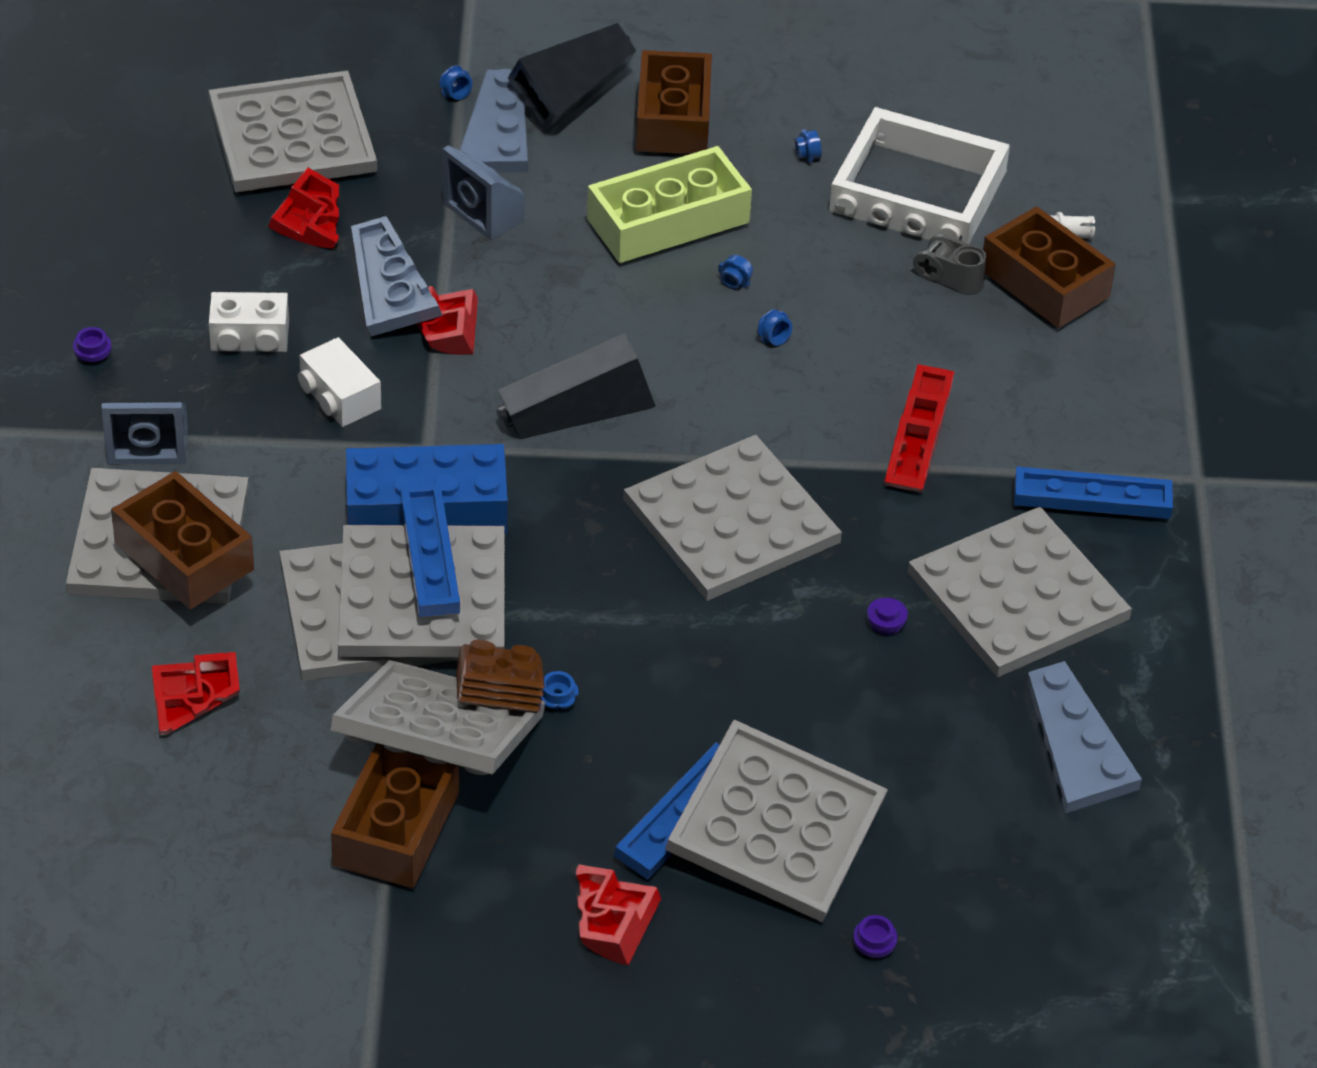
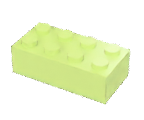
M719 146L588 185L587 219L617 261L622 263L749 223L752 189Z

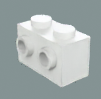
M212 292L209 316L211 351L287 352L289 329L288 293Z

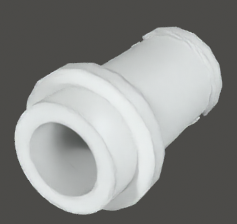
M1062 212L1050 215L1080 238L1093 239L1095 227H1091V224H1095L1094 216H1063Z

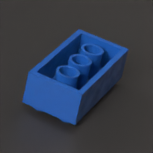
M504 444L346 448L348 525H405L400 487L441 484L447 526H504V534H507L508 499Z

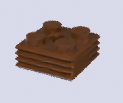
M473 640L470 644H463L460 647L459 661L457 662L458 668L456 669L457 697L460 703L530 713L541 711L540 704L542 703L545 684L542 657L536 653L535 649L525 645H515L511 650L495 648L493 643L486 640Z

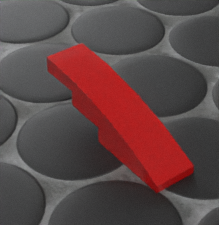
M917 364L912 387L909 389L904 412L900 418L884 485L923 493L946 413L955 371Z

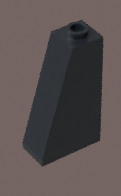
M619 23L519 58L509 74L508 80L542 132L546 134L626 68L636 49L629 36L625 34Z
M624 332L498 389L504 404L497 408L506 428L514 425L520 439H525L648 410L656 405L638 357Z

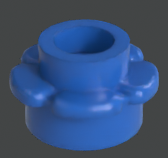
M460 66L450 67L440 78L441 94L447 99L451 97L456 100L465 98L472 89V79L466 70H462Z
M802 129L800 137L794 139L796 153L799 159L806 158L807 162L811 164L813 159L822 157L820 139L816 130L806 132L805 129Z
M731 255L724 263L720 262L718 272L721 281L727 287L732 289L739 287L747 288L750 285L749 279L753 274V267L742 256Z
M777 309L770 310L759 320L757 333L761 336V341L764 344L770 342L773 345H781L789 339L792 333V322L788 319L785 312H779Z
M554 671L544 676L545 688H543L542 701H545V706L553 709H565L572 706L575 702V697L578 696V687L572 676L562 671Z

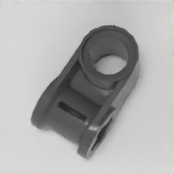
M939 233L929 240L928 248L925 251H920L914 257L913 266L916 272L926 280L947 286L962 294H975L984 287L986 253L977 246L963 243L946 234Z

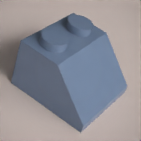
M449 145L443 148L444 205L490 240L524 222L525 198L524 193L517 186L510 184L493 168L488 167L476 157Z
M102 403L107 464H186L188 442L186 403Z

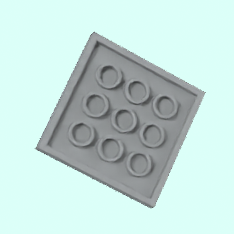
M348 71L209 90L211 109L235 192L294 184L307 167L328 179L377 172V159Z
M757 435L748 437L624 489L623 501L706 601L841 543L842 532Z
M91 468L66 580L67 594L180 601L114 542L111 514L113 507L169 475L171 472ZM179 473L238 525L243 526L249 493V477ZM232 584L203 603L229 604Z
M1037 507L909 561L907 573L997 678L1129 620L1132 608L1041 507Z
M343 525L338 638L339 657H459L460 647L463 644H470L473 640H486L493 643L495 648L504 649V526H448L460 598V613L419 617L405 525Z
M343 543L280 551V564L302 681L375 672L389 660L411 666L459 661V657H339L338 638Z
M389 660L333 714L331 730L343 733L347 739L363 742L368 740L383 744L387 750L403 753L409 751L423 755L426 760L433 763L444 764L449 762L464 766L468 772L473 774H493L543 717L545 701H542L540 704L541 711L537 713L462 704L457 697L456 677Z
M733 720L673 829L665 850L823 922L884 801L888 789L737 720Z

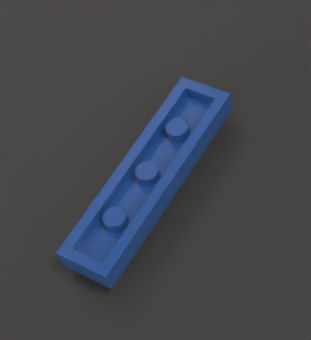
M1016 466L1014 505L1171 519L1173 510L1172 480Z
M441 484L400 487L419 617L460 613V598Z
M716 742L617 844L614 852L615 858L647 880L673 854L665 850L667 841L720 744Z

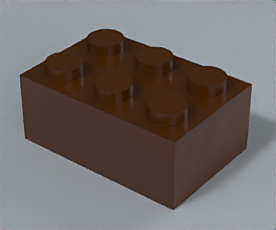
M642 50L636 151L684 153L690 155L708 149L712 53Z
M1038 206L984 237L983 251L986 253L985 274L1057 328L1067 324L1111 295L1116 263Z
M176 470L111 509L114 542L190 610L254 570L252 536Z
M376 743L331 831L332 865L414 889L459 794V765L449 762L444 764L433 763L426 760L423 755L409 751L403 753L387 750L383 744Z

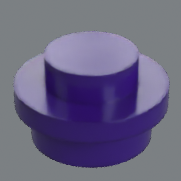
M97 327L82 329L77 333L76 339L73 342L75 356L88 362L104 359L110 354L112 348L110 338L102 329Z
M879 598L874 600L868 607L867 619L872 629L879 634H896L907 622V608L896 599Z
M871 915L864 918L856 926L853 942L855 947L864 955L883 957L895 949L897 932L887 918L880 915Z

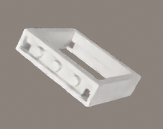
M875 107L832 182L829 211L930 240L935 234L942 233L969 244L1006 173L1010 145ZM874 145L982 175L963 214L853 182Z

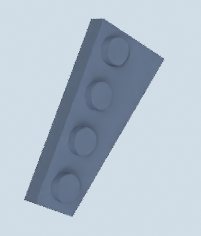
M487 70L460 151L476 157L496 172H528L525 109L523 101L508 80L512 70Z
M387 216L351 226L366 327L370 336L443 316L438 303L431 295L424 279L421 278L414 262L404 249Z
M1060 662L1028 672V690L1038 723L1043 728L1044 744L1047 753L1051 755L1054 766L1053 774L1057 786H1060L1063 796L1062 805L1065 813L1140 790L1142 781L1140 775L1066 662Z

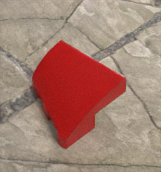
M307 167L291 187L287 199L271 217L268 228L302 243L334 249L339 239V235L336 234V223L339 218V208L336 205L339 198V185Z
M429 286L428 289L438 303L443 316L416 323L431 348L444 353L455 355L474 354L478 297L474 289L438 296L434 287Z
M236 652L194 655V661L190 663L152 666L151 673L159 736L171 733L240 693Z
M578 865L576 876L580 883L578 908L582 916L579 922L581 941L596 954L613 962L628 966L661 900L658 888L620 882L614 870Z

